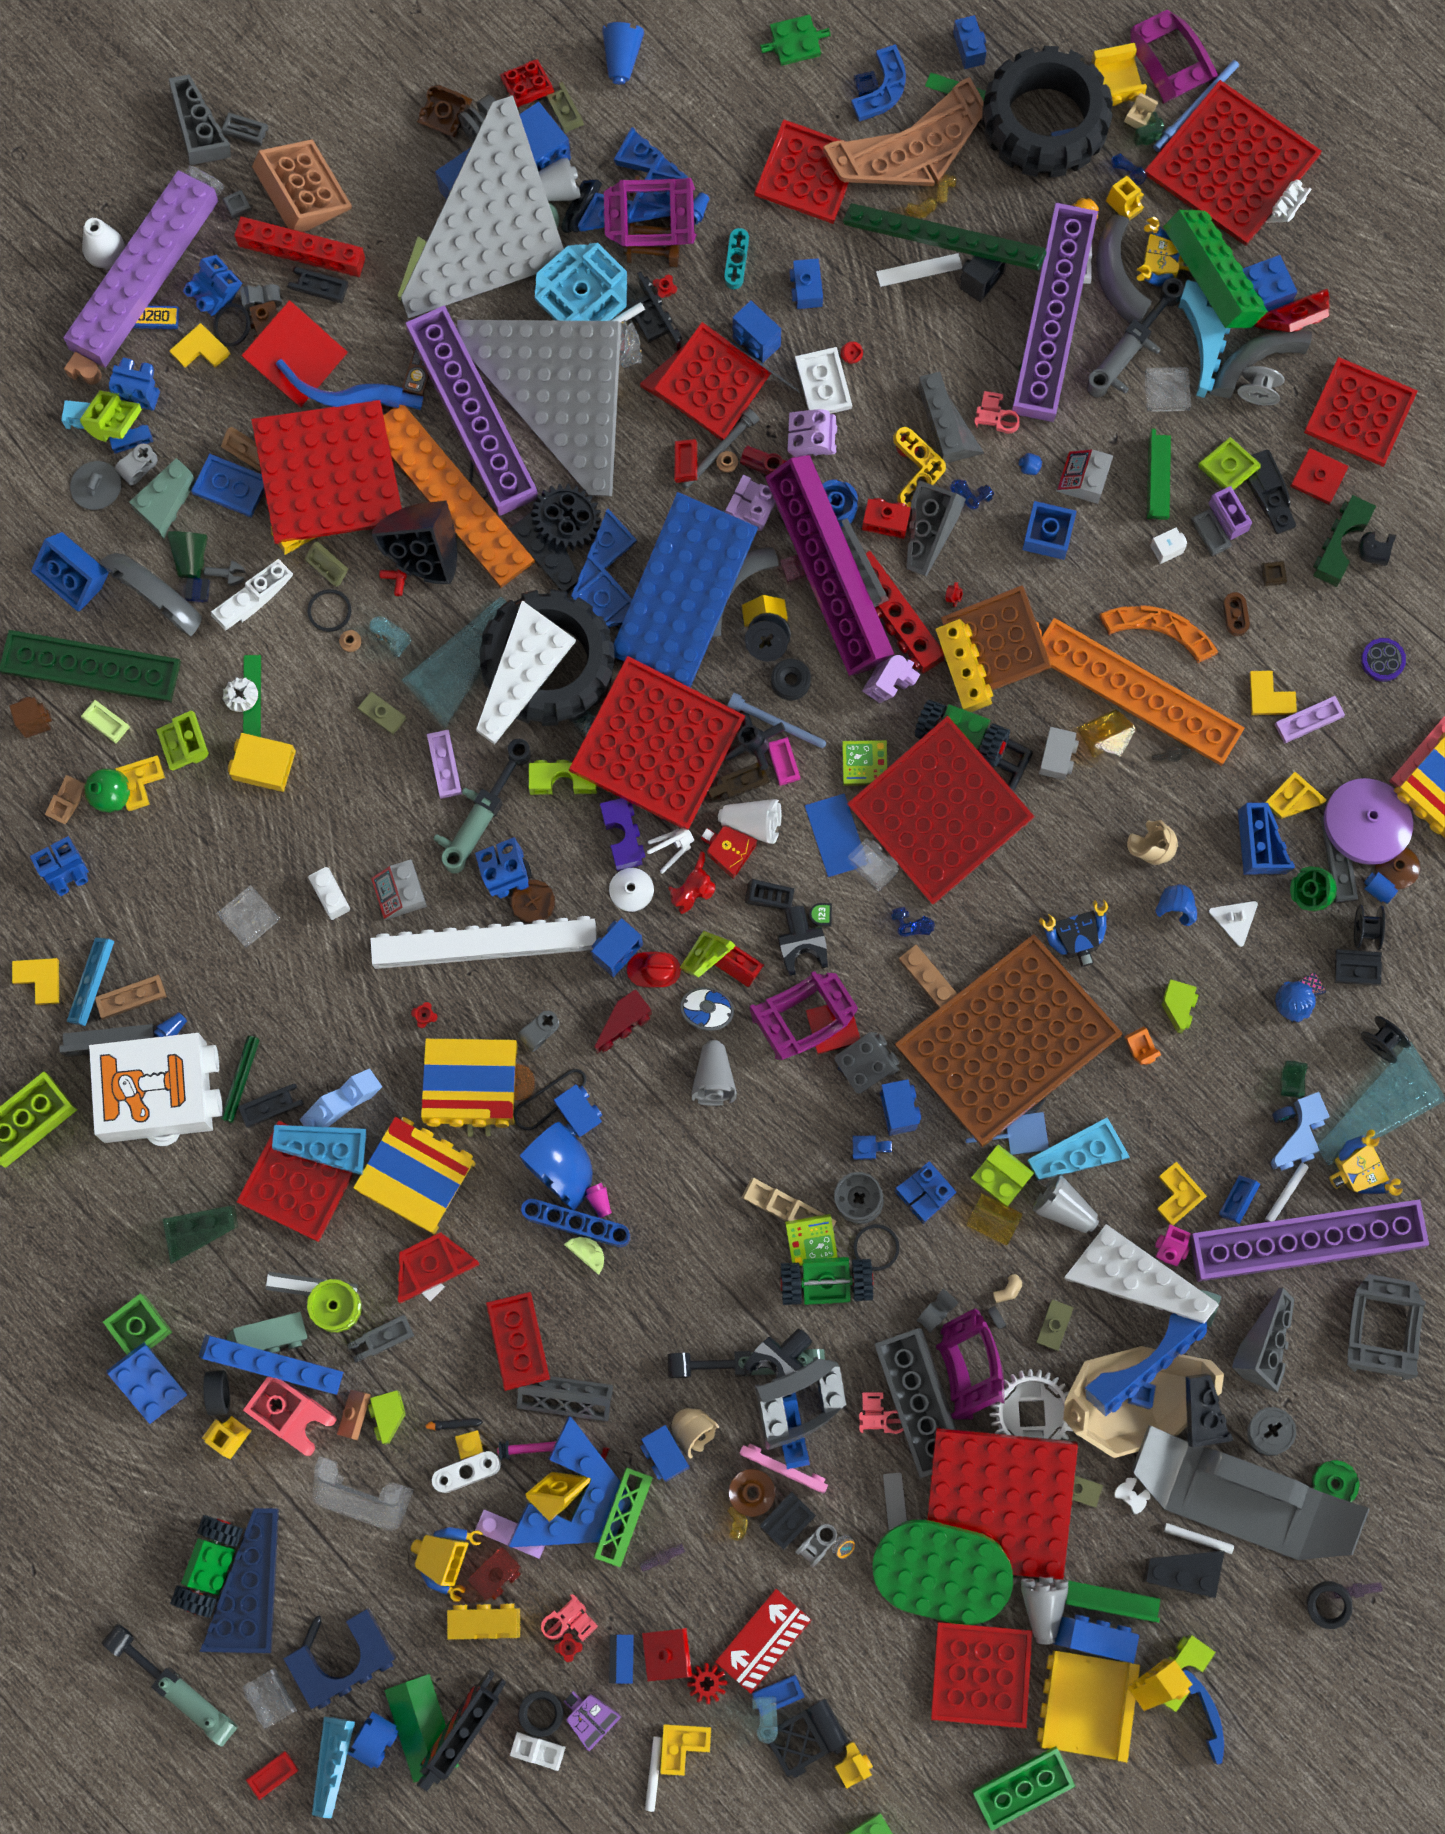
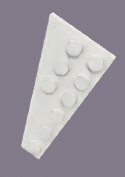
M524 601L521 602L476 729L479 734L494 745L576 641V639Z
M1107 1224L1064 1277L1066 1281L1083 1284L1085 1287L1099 1289L1108 1294L1140 1304L1144 1303L1156 1309L1176 1313L1178 1316L1204 1324L1218 1307V1303Z

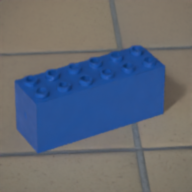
M540 102L519 114L538 171L559 159H571L568 137ZM471 147L435 171L439 191L446 200Z

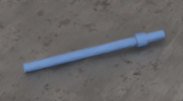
M1233 60L1171 127L1166 128L1162 133V137L1153 145L1157 152L1170 141L1218 81L1225 82L1239 67L1237 61Z

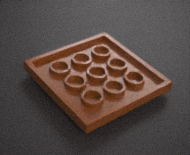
M1023 585L941 617L943 625L958 619L969 625L972 632L970 637L971 643L976 645L979 656L976 657L977 661L983 665L986 676L983 677L985 684H989L992 691L1052 668Z

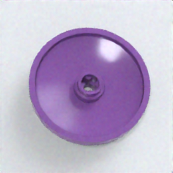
M1355 779L1340 786L1330 797L1324 811V826L1333 846L1345 857L1362 864H1382L1397 857L1408 845L1413 832L1412 813L1408 804L1402 803L1397 798L1393 787L1374 779Z

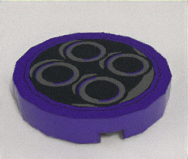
M1378 638L1371 641L1365 647L1361 655V665L1364 672L1368 676L1373 677L1374 680L1388 682L1402 673L1406 665V655L1403 648L1396 641L1389 638Z

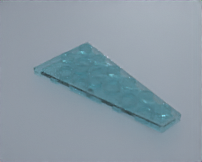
M502 596L402 679L406 687L445 729L481 672L479 648L482 643V634L488 621L493 620L497 615V609L506 603Z
M1412 1042L1409 1048H1404L1397 1056V1062L1395 1064L1390 1063L1353 1107L1319 1143L1318 1148L1328 1166L1335 1163V1159L1339 1157V1153L1346 1141L1362 1135L1366 1137L1367 1131L1371 1129L1375 1131V1135L1370 1138H1380L1445 1101L1444 1094Z

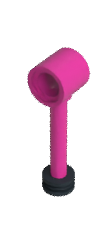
M499 1441L497 1454L500 1460L506 1457L507 1460H510V1455L548 1452L553 1450L556 1441L509 1445L508 1441L506 1443L503 1441L502 1444Z

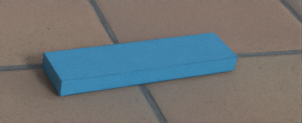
M97 937L94 939L67 1018L68 1023L86 1026L114 944L113 940Z

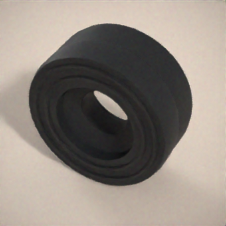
M785 659L774 667L771 674V685L773 691L780 698L789 701L797 700L803 697L810 688V671L803 662L797 659ZM789 674L797 677V682L793 685L787 684L784 680Z

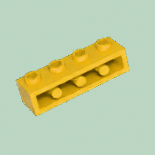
M958 619L936 628L963 710L973 712L991 705L990 697H993V692L990 685L985 684L983 677L986 676L983 665L977 661L976 657L979 656L976 645L971 643L970 637L972 632L969 625Z

